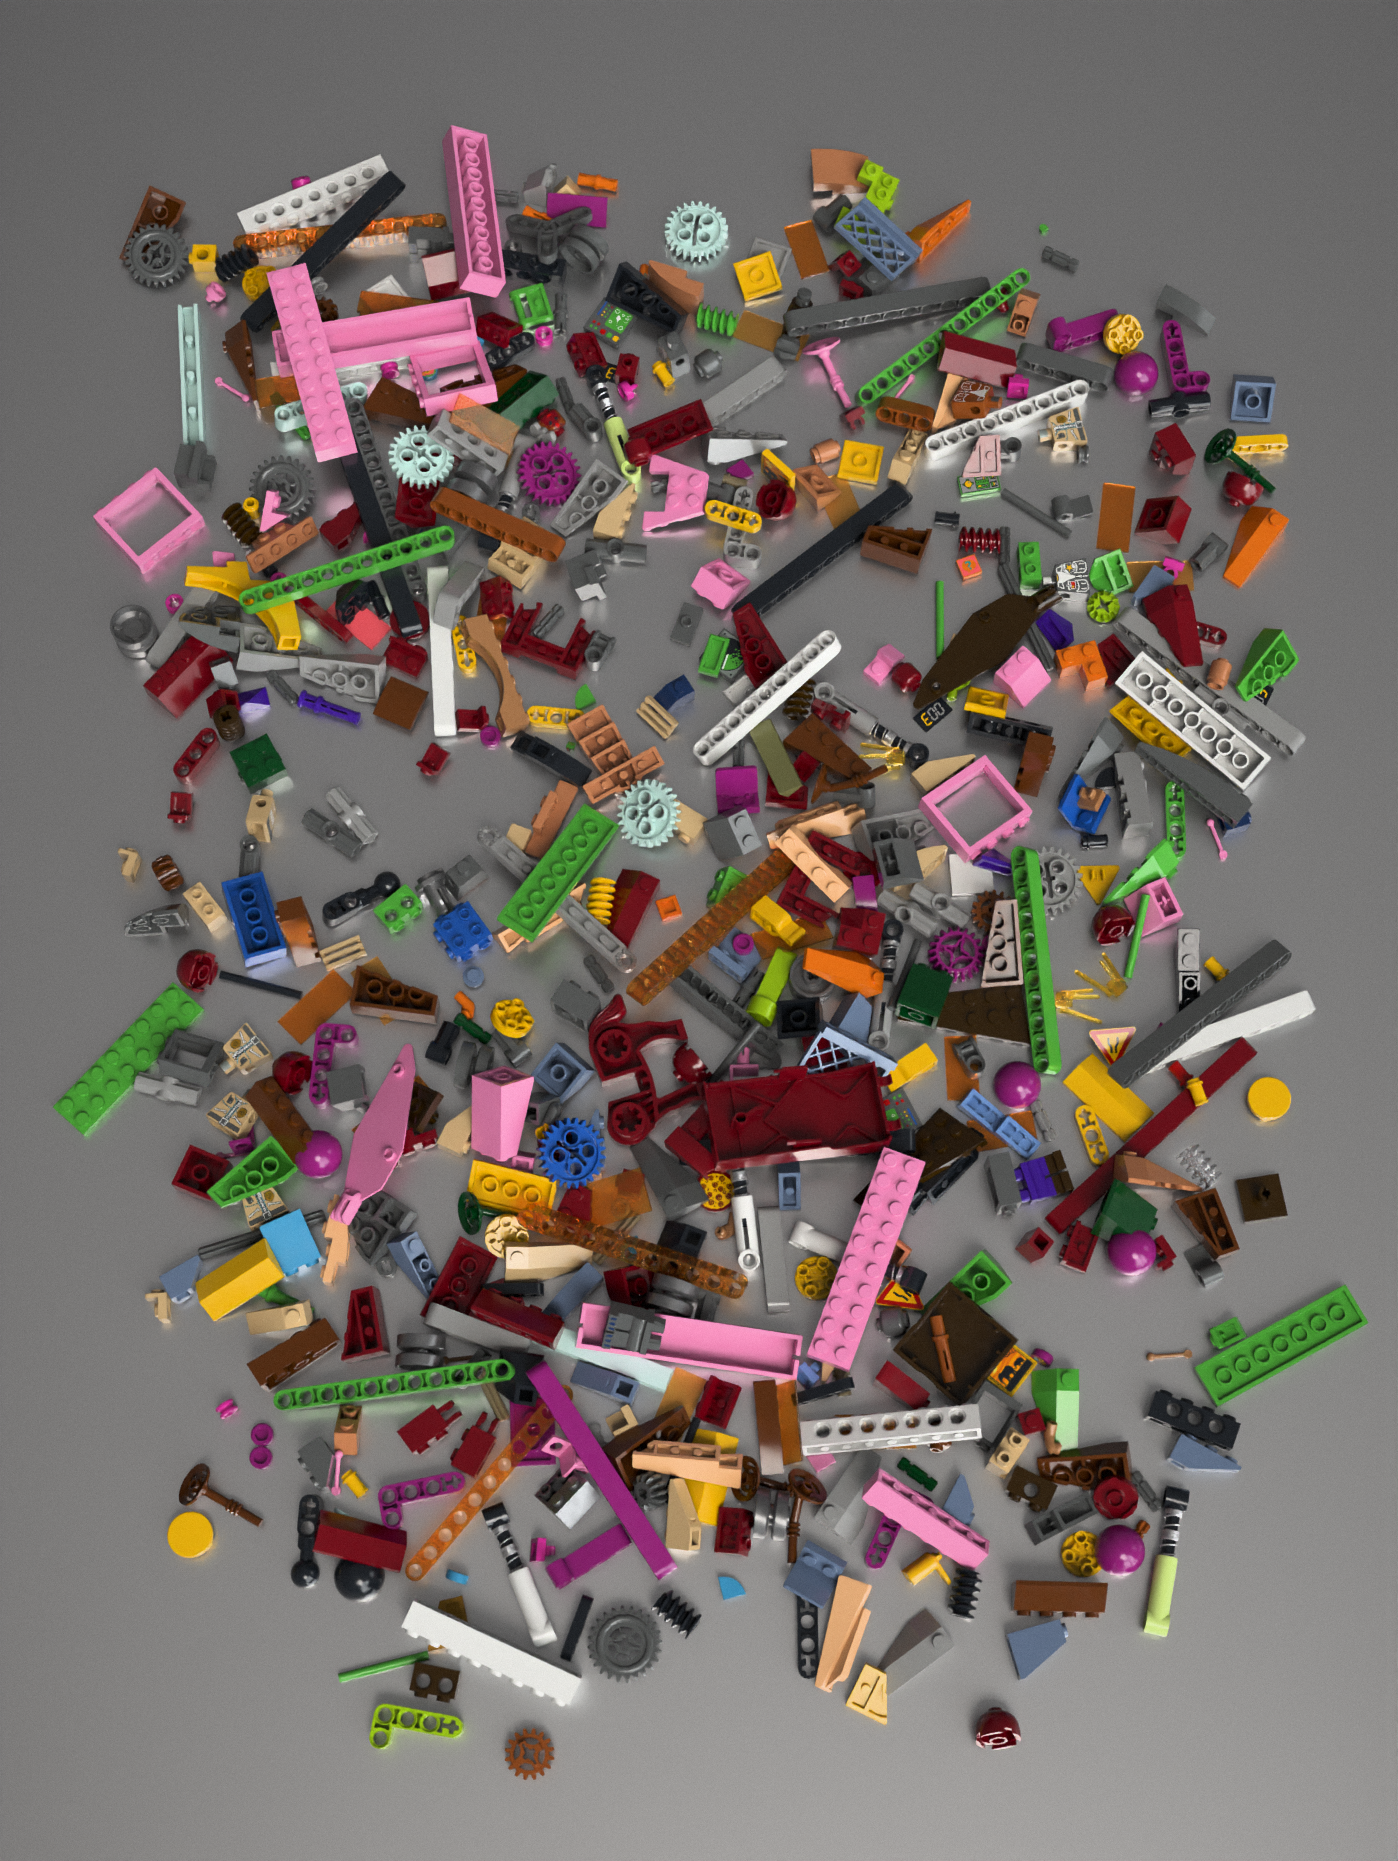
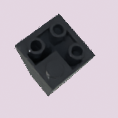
M358 579L343 584L337 590L335 610L337 621L343 626L350 624L354 620L355 615L360 610L364 611L369 605V591L365 581Z
M667 1220L650 1261L691 1277L707 1239V1231L689 1224Z
M501 1348L499 1359L512 1362L515 1366V1374L510 1380L496 1382V1390L514 1404L536 1407L539 1393L525 1372L544 1360L545 1355ZM502 1364L499 1367V1374L501 1376L505 1375L508 1367L506 1364Z

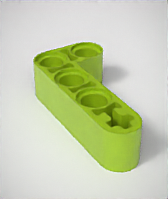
M381 1704L374 1712L369 1741L373 1747L385 1749L392 1742L395 1728L457 1738L463 1734L464 1724L461 1719L455 1716ZM385 1708H389L391 1711V1718L388 1721L380 1719V1712ZM407 1712H411L414 1716V1721L409 1726L404 1725L402 1722V1717ZM430 1716H433L437 1721L436 1727L432 1730H428L425 1727V1720ZM441 1718H445L443 1721L445 1724H452L453 1721H456L455 1724L459 1726V1729L454 1730L453 1734H451L450 1729L442 1728V1733H440L439 1730L442 1726ZM378 1732H384L387 1736L386 1742L382 1745H378L375 1741V1736Z

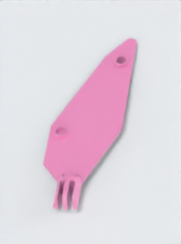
M406 1044L402 1048L353 1135L345 1188L330 1215L332 1220L350 1225L362 1201L383 1189L403 1153L416 1070L413 1046L411 1044Z

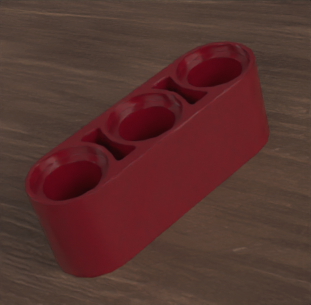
M212 728L202 729L175 763L173 771L181 784L188 785L192 783L218 750L220 741ZM207 738H214L213 741L205 743ZM195 754H201L198 759H192ZM182 770H189L186 775H180Z

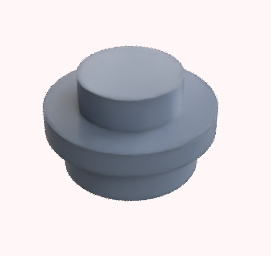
M468 967L463 973V981L469 987H478L484 980V973L479 967Z

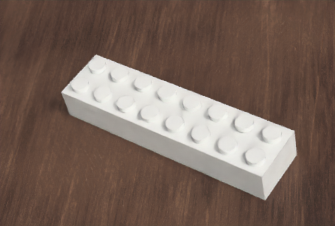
M1143 651L1115 682V685L1242 791L1247 788L1271 760L1270 756Z
M415 1599L412 1602L401 1626L406 1629V1634L415 1638L419 1637V1635L427 1638V1644L436 1648L442 1645L448 1648L447 1653L458 1658L460 1655L468 1658L467 1662L474 1666L480 1667L485 1665L489 1667L488 1672L498 1677L504 1674L510 1677L509 1682L522 1687L523 1684L530 1686V1691L536 1695L543 1697L545 1693L552 1697V1702L560 1706H564L565 1703L570 1705L582 1675L419 1599Z

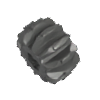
M652 1471L645 1472L637 1476L636 1480L632 1482L635 1488L632 1490L635 1494L634 1500L638 1501V1506L643 1507L645 1511L661 1508L664 1506V1502L668 1500L666 1495L668 1490L665 1486L667 1481L662 1480V1474Z

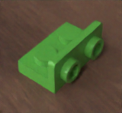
M731 866L719 869L714 877V880H716L714 886L707 894L708 901L706 906H715L730 915H735L750 876Z

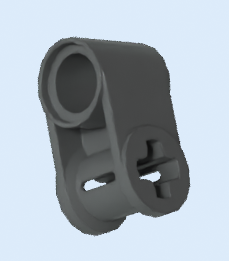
M596 630L584 653L586 668L590 671L600 670L608 655L612 652L617 639L615 637L610 638L602 634L600 630ZM590 657H597L598 659L593 661V660H590L589 658H590Z
M969 1036L966 1041L952 1044L953 1053L961 1064L965 1075L973 1080L981 1078L986 1063L975 1039ZM977 1064L980 1070L974 1071L970 1068V1065Z

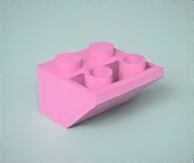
M1165 877L1143 886L1123 900L1133 920L1136 922L1141 895H1150L1141 937L1180 922L1183 916L1182 910Z

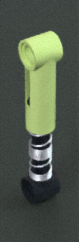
M597 364L592 365L586 371L587 386L597 396L598 407L602 417L605 419L603 426L619 466L621 477L628 481L627 485L632 483L636 485L641 480V466L635 467L625 459L622 448L624 449L623 446L628 442L629 436L622 418L617 417L618 414L615 413L616 407L613 399L609 397L610 392L607 391L608 383L604 367ZM630 470L635 471V473L629 474L627 472Z
M1167 1485L1162 1502L1166 1521L1165 1525L1162 1526V1544L1159 1546L1161 1552L1155 1555L1148 1606L1143 1620V1632L1165 1637L1169 1629V1612L1178 1559L1174 1557L1176 1555L1174 1551L1175 1546L1178 1545L1176 1542L1179 1540L1180 1532L1178 1531V1526L1181 1525L1179 1520L1182 1518L1183 1512L1187 1510L1190 1493L1189 1490Z

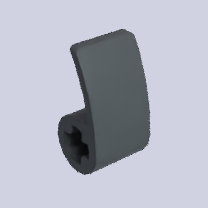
M1061 495L1051 500L1055 519L1059 522L1081 518L1093 513L1089 495L1069 500L1067 495Z
M1202 1245L1185 1252L1186 1260L1204 1288L1225 1278L1219 1263L1211 1260L1208 1252Z

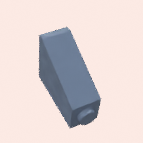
M860 993L845 995L829 1023L867 1043L872 1006ZM838 1049L845 1057L848 1056L846 1049ZM860 1057V1058H856V1059H853L852 1061L860 1060V1059H863V1058H861V1057Z
M1060 1619L1005 1635L1018 1680L1025 1679L1067 1642L1065 1637H1068V1631L1065 1623L1061 1624Z

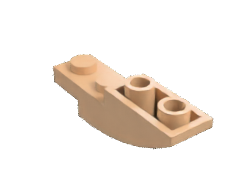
M334 1194L333 1200H330L328 1203L327 1213H330V1215L340 1198L339 1195ZM329 1215L328 1221H324L322 1234H325V1239L332 1243L327 1245L325 1256L328 1257L327 1264L322 1266L320 1278H323L322 1281L325 1285L334 1287L338 1266L347 1267L350 1232L348 1225L332 1220Z

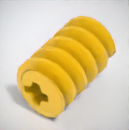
M598 877L590 880L592 887L589 888L590 895L587 897L589 903L586 904V909L601 924L606 925L610 924V920L605 917L612 915L606 909L613 908V905L608 903V901L614 900V896L609 895V893L616 891L610 885H614L616 882L611 879Z

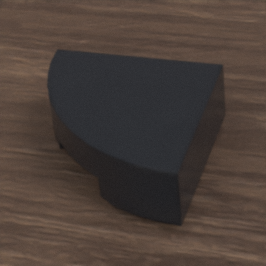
M1108 767L1099 773L1094 788L1101 790L1114 789L1116 787L1113 767Z

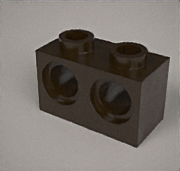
M415 1662L409 1690L415 1691L414 1696L427 1699L429 1694L437 1696L436 1701L450 1703V1699L456 1700L462 1672ZM426 1674L430 1678V1683L427 1687L421 1688L418 1684V1679L421 1675ZM445 1679L452 1681V1689L449 1692H443L440 1688L441 1682Z

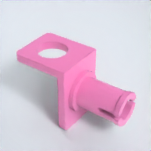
M748 1047L744 1048V1055L741 1052L737 1057V1065H730V1081L733 1080V1077L758 1076L759 1065L750 1064V1049Z
M552 1435L542 1445V1451L559 1457L562 1477L566 1478L574 1469L584 1474L589 1472L580 1457L576 1455V1451L569 1440ZM558 1442L562 1444L558 1449L550 1448V1445Z

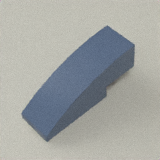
M587 1262L560 1290L542 1313L549 1316L550 1313L562 1317V1321L565 1322L581 1305V1301L584 1302L588 1295L604 1280L603 1276Z

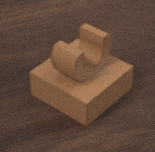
M1082 787L1079 792L1080 798L1077 805L1081 809L1098 812L1106 793L1101 789Z

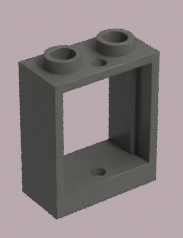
M175 1029L172 1036L167 1037L164 1051H160L158 1054L157 1064H159V1073L209 1087L224 1057V1050L222 1049L224 1043ZM178 1048L207 1056L202 1069L172 1061Z
M1008 1151L990 1155L984 1163V1170L996 1215L1002 1214L1003 1217L1016 1214L1015 1211H1018L1022 1199L1010 1153Z
M985 1380L971 1403L977 1404L984 1394L1011 1412L993 1443L984 1437L973 1439L977 1442L976 1446L988 1453L989 1451H995L1023 1404Z

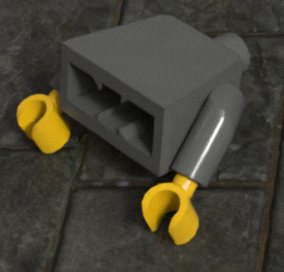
M534 1092L530 1095L524 1122L535 1125L543 1124V1126L535 1130L537 1139L542 1137L545 1139L546 1137L542 1132H549L548 1125H553L555 1120L561 1115V1108L564 1102L560 1103V1098L557 1095L544 1092Z

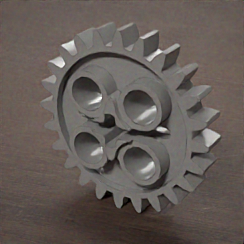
M1051 846L1049 852L1046 851L1045 847H1042V853L1038 851L1037 853L1040 869L1042 870V889L1046 892L1043 896L1045 915L1048 909H1051L1054 915L1056 908L1063 912V905L1070 908V900L1077 901L1074 894H1081V890L1077 887L1083 886V882L1078 880L1083 877V874L1077 873L1080 870V865L1074 866L1076 859H1068L1069 852L1063 856L1061 855V848L1056 853L1053 846ZM1044 863H1048L1050 880H1052L1053 898L1049 897L1048 883L1045 881L1046 871ZM1054 865H1061L1063 871L1055 873L1052 867ZM1063 885L1067 890L1065 893H1058L1055 887Z

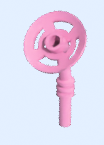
M825 338L803 348V354L818 355L822 359L830 377L829 382L834 391H837L844 407H850L852 403L844 389V383L840 375H837L829 358V350L833 349L840 342V338Z

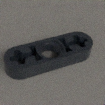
M529 332L520 333L509 340L508 348L504 349L498 346L486 353L485 357L490 371L505 367L531 352L535 348L534 336ZM523 340L529 341V344L523 343ZM512 348L515 353L507 356L504 354V351ZM489 360L496 361V364L489 363Z
M486 1283L480 1285V1292L483 1288L489 1290L491 1287L502 1292L501 1296L506 1298L510 1296H544L543 1283Z
M847 1377L794 1393L792 1397L795 1406H801L855 1389L853 1378Z
M583 1594L560 1658L571 1662L594 1598Z

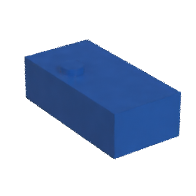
M263 871L221 882L222 893L245 968L286 957V945L275 918L273 903Z

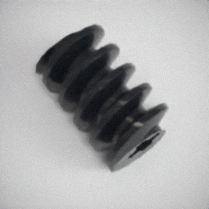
M241 244V249L236 247L234 251H229L228 255L223 254L222 259L219 257L215 259V272L222 282H227L229 279L231 280L235 276L240 275L241 272L244 273L247 269L257 266L259 260L251 248L246 244Z
M956 1568L955 1572L961 1577H954L953 1579L959 1586H952L951 1588L957 1595H950L949 1597L955 1604L947 1605V1608L953 1612L948 1614L965 1619H974V1616L969 1611L976 1610V1607L971 1602L978 1601V1598L973 1593L980 1592V1589L975 1586L977 1583H982V1580L977 1577L980 1573Z
M673 1590L665 1592L656 1601L651 1610L653 1611L659 1607L657 1615L660 1617L666 1614L664 1621L673 1620L671 1627L680 1626L678 1633L687 1632L685 1637L687 1639L700 1623L702 1615L698 1614L694 1617V1608L687 1611V1602L680 1605V1596L673 1599Z

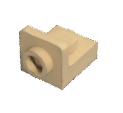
M128 847L126 849L119 848V856L127 860L122 864L121 873L126 881L134 883L142 863V858L135 849Z
M162 1289L151 1290V1293L145 1294L147 1301H158V1304L154 1306L155 1317H158V1320L162 1323L171 1322V1298L168 1293Z

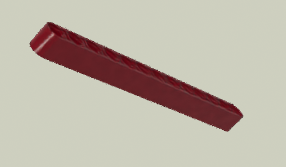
M1244 1037L1240 1038L1199 1076L1200 1081H1203L1202 1087L1207 1099L1258 1053ZM1186 1088L1044 1218L1059 1235L1108 1191L1113 1182L1115 1155H1123L1124 1151L1136 1152V1157H1146L1200 1107L1195 1106L1190 1089Z

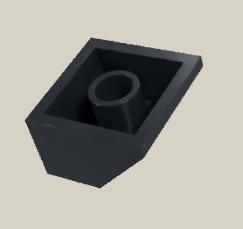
M819 997L777 1001L778 1040L816 1035L819 1030L817 1026L823 1019V1008Z

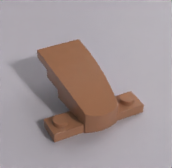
M603 704L566 724L579 748L599 775L598 778L582 786L592 805L612 793L614 795L626 794L625 790L632 791L631 784L637 785V781H641L644 775L665 764L655 746L632 757L625 740L622 739L614 721L612 722Z

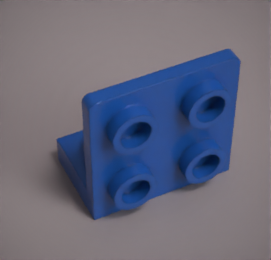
M1074 774L1072 780L1068 783L1063 798L1059 802L1058 810L1073 830L1095 834L1111 798L1106 794L1098 812L1079 808L1077 805L1080 798L1079 792L1082 787L1088 786L1079 774Z

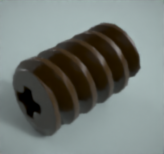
M240 502L234 503L224 511L221 517L222 522L226 524V527L235 536L242 548L253 547L251 542L255 541L262 532H259L260 528L255 526L251 516L246 514Z
M813 679L807 680L785 701L782 714L787 719L802 723L806 719L804 716L808 715L809 711L805 708H809L811 705L807 701L812 700L813 697L808 693H814V688L811 686L816 685Z
M231 704L225 705L215 711L213 720L223 740L232 742L244 736L245 727L235 706Z

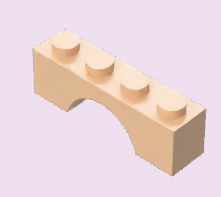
M794 824L776 840L775 844L834 903L852 885V882L838 868L829 865L815 852L808 838Z

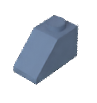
M1154 565L1134 593L1130 604L1133 606L1142 605L1143 598L1168 585H1173L1175 577Z
M799 1161L777 1164L780 1210L801 1209Z
M199 1255L159 1276L174 1303H182L191 1297L190 1294L195 1291V1284L198 1281L203 1265Z
M960 1474L942 1510L963 1524L970 1526L975 1516L972 1513L974 1504L965 1476Z

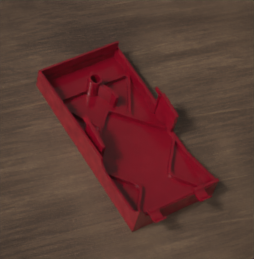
M875 1061L867 1064L818 1074L806 1075L808 1065L773 1069L774 1073H778L775 1076L714 1083L703 1081L701 1093L715 1171L883 1151L884 1147H889L892 1140L890 1131L902 1128L900 1118L888 1121L886 1117L881 1087L889 1086L893 1083L891 1074L884 1077L878 1076Z

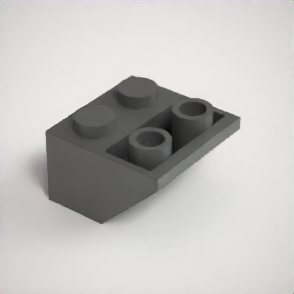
M890 838L873 842L872 853L882 890L924 881L913 840Z
M319 1436L297 1451L301 1456L297 1460L307 1473L311 1471L313 1476L310 1479L319 1491L324 1490L328 1494L331 1492L336 1458L325 1440Z

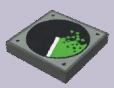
M723 628L718 636L730 639V643L719 675L732 684L744 669V661L741 655L739 638Z

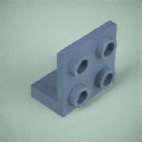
M734 927L717 948L713 946L708 951V959L741 984L751 974L753 968H756L766 956L767 951L754 942V947L750 954L742 956L735 953L733 950V939L736 935L743 932Z
M807 1540L783 1587L822 1609L837 1584L839 1575L842 1574L848 1562Z

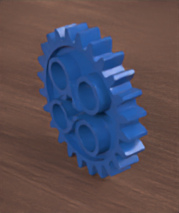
M564 1118L563 1122L556 1120V1126L548 1125L550 1132H542L546 1138L538 1139L543 1145L536 1148L537 1151L541 1152V1155L537 1156L536 1159L543 1162L538 1168L546 1169L542 1175H551L549 1182L556 1181V1186L561 1187L564 1183V1188L570 1189L571 1185L577 1189L579 1184L587 1186L586 1180L593 1182L592 1174H600L596 1168L604 1167L599 1161L606 1158V1156L601 1154V1151L605 1150L606 1147L599 1145L604 1139L596 1137L599 1134V1130L592 1131L593 1124L586 1126V1120L578 1122V1118H572L571 1121L569 1118ZM569 1132L572 1134V1141L570 1143L566 1141V1135ZM559 1141V1143H560L564 1148H562V1147H560L559 1145H557L556 1142ZM585 1145L589 1149V1152L586 1156H584L582 1153V1149ZM556 1150H558L560 1153V1157L557 1161H555L553 1157V1154ZM579 1159H582L586 1164L583 1165ZM572 1163L576 1165V1171L574 1174L570 1172V1166Z

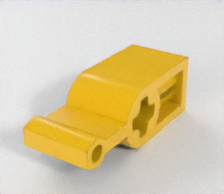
M766 895L751 907L750 918L772 936L782 938L789 946H793L806 933L804 928L792 921L791 916Z
M924 1043L897 1061L898 1065L895 1070L889 1072L893 1083L887 1086L891 1093L937 1065L938 1059L927 1043Z

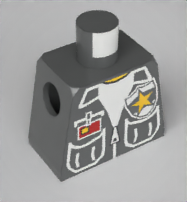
M673 331L658 338L656 351L662 361L666 363V368L671 376L676 379L690 373L689 354L678 333Z
M1087 558L1054 565L1052 576H1042V588L1052 584L1063 600L1088 602L1091 593Z

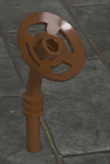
M823 764L815 784L811 804H814L823 792H835L866 785L869 780L888 772V768L884 764L867 773L857 774L851 780L830 784L831 781L827 780L826 765Z
M743 1456L742 1467L744 1471L741 1477L740 1488L747 1493V1496L742 1494L740 1488L731 1487L736 1499L744 1502L751 1500L755 1496L759 1485L777 1491H790V1498L795 1497L796 1493L790 1483L787 1485L786 1481L782 1483L760 1476L759 1467L755 1459L750 1456Z
M200 1463L196 1465L185 1477L179 1491V1502L182 1505H191L200 1496L205 1495L225 1507V1510L234 1516L239 1515L257 1527L262 1525L264 1520L243 1508V1504H239L234 1499L230 1500L208 1487L210 1469L206 1464Z
M792 1469L788 1474V1481L796 1494L790 1522H788L789 1527L787 1528V1531H789L787 1533V1536H789L787 1563H796L797 1541L800 1536L798 1533L800 1528L798 1527L801 1526L798 1522L803 1500L813 1504H822L827 1499V1492L822 1483L814 1475L802 1469ZM795 1477L804 1478V1481H796Z

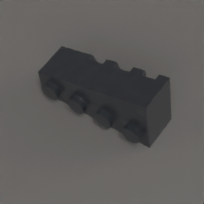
M627 261L619 263L605 301L669 332H682L689 313Z

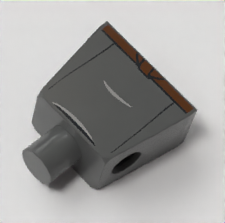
M468 855L446 872L444 885L458 901L488 879L489 876L475 859Z

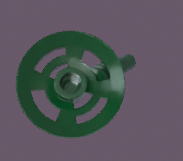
M1224 429L1211 439L1205 451L1207 463L1215 465L1228 457L1244 471L1248 478L1251 477L1252 481L1255 480L1270 494L1274 493L1276 487L1267 481L1252 464L1249 465L1232 451L1237 438L1234 430Z
M469 1191L463 1192L459 1197V1220L464 1231L469 1235H475L480 1231L483 1216L491 1218L502 1214L517 1216V1213L512 1214V1211L505 1212L482 1207L476 1196ZM468 1199L470 1203L468 1204V1207L465 1209L466 1201ZM520 1214L517 1216L525 1223L527 1229L542 1234L544 1230L543 1225L524 1219Z

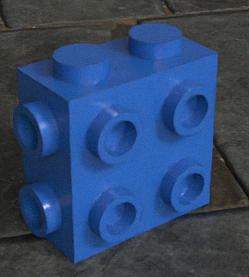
M468 901L464 904H457L452 909V912L439 916L433 924L435 930L433 932L434 937L439 943H444L447 947L444 949L451 960L454 958L457 963L468 961L473 957L474 952L479 949H486L490 946L491 941H493L491 932Z

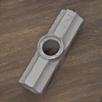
M1201 684L1194 690L1193 694L1216 713L1218 712L1215 708L1222 709L1224 713L1218 714L1239 732L1242 733L1250 721L1231 708L1226 699L1218 698Z
M339 786L328 792L325 799L338 813L339 819L346 828L351 829L358 839L363 842V845L373 841L378 833L365 818L361 808L355 802H352Z
M921 881L914 885L909 894L911 899L929 909L934 916L941 917L956 927L959 926L960 930H963L972 916L970 912L952 902L946 894L936 892ZM942 902L946 907L939 909L935 906V903Z
M889 888L884 889L879 895L877 904L893 914L896 920L902 924H908L927 938L931 937L936 931L938 921L923 912L916 902H908Z
M139 1072L134 1082L135 1091L154 1095L156 1098L166 1102L177 1101L197 1106L201 1099V1087L182 1083L170 1076L158 1077Z

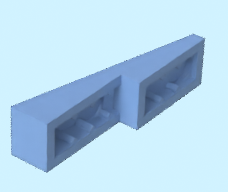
M974 1088L968 1090L956 1105L957 1108L1026 1160H1029L1041 1144L1009 1115L1005 1116Z

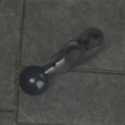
M382 872L377 875L374 885L371 887L347 892L331 900L323 906V922L328 926H336L355 916L359 910L370 905L371 901L378 896L383 898L390 897L401 887L399 877L393 872ZM353 901L356 905L354 907H347L345 903Z
M316 1494L305 1495L299 1502L297 1531L299 1533L298 1548L301 1550L300 1560L291 1569V1579L299 1588L314 1586L320 1576V1570L313 1561L314 1552H312L320 1509L323 1510V1500ZM312 1500L313 1503H316V1507L311 1508L307 1506V1502ZM311 1513V1515H315V1517L305 1518V1514ZM308 1521L314 1524V1531L311 1534L306 1533L304 1529Z

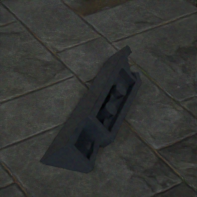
M970 1127V1129H972L974 1132H976L984 1138V1135L982 1133ZM976 1149L970 1152L971 1155L954 1161L951 1167L923 1184L922 1182L918 1183L908 1213L914 1216L926 1200L934 1205L978 1159L979 1152Z

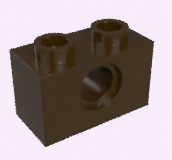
M1017 1465L1004 1492L1008 1494L1007 1498L1017 1503L1021 1500L1028 1504L1027 1508L1040 1513V1511L1045 1512L1048 1509L1058 1485ZM1026 1485L1033 1486L1035 1488V1496H1027L1024 1492V1487Z

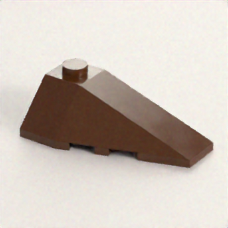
M149 185L128 238H135L133 232L140 233L139 227L146 230L147 224L151 228L154 227L155 223L158 224L159 228L165 224L166 230L174 227L181 217L186 202ZM128 238L126 240L125 245H131V243L128 241ZM159 241L151 242V245H158ZM149 244L145 246L142 253H147L150 248ZM125 245L119 257L123 261L129 259L124 257V253L129 252V250L125 249Z
M513 364L493 370L492 376L496 385L497 398L501 397L527 373V369ZM480 374L474 375V380L464 382L463 379L443 386L440 388V392L482 384L483 382ZM494 402L454 410L453 413L464 420H472L475 416L483 413Z
M1128 1441L1103 1443L1060 1452L1059 1455L1050 1454L1037 1457L1040 1477L1053 1483L1066 1486L1071 1484L1089 1491V1489L1094 1490L1098 1482L1108 1476H1122L1132 1482V1464Z

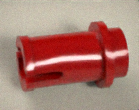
M1176 1061L1168 1068V1071L1180 1082L1179 1086H1183L1186 1089V1086H1188L1187 1081L1193 1079L1194 1075L1189 1074L1179 1061Z

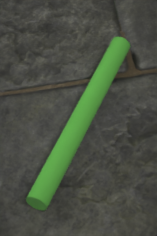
M936 581V659H939L944 652L943 581Z
M1141 895L1124 977L1132 978L1150 895Z
M428 1651L338 1673L339 1681L341 1683L407 1666L415 1662L429 1660Z

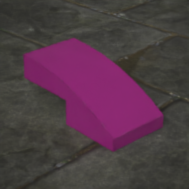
M873 875L852 877L855 908L878 912Z

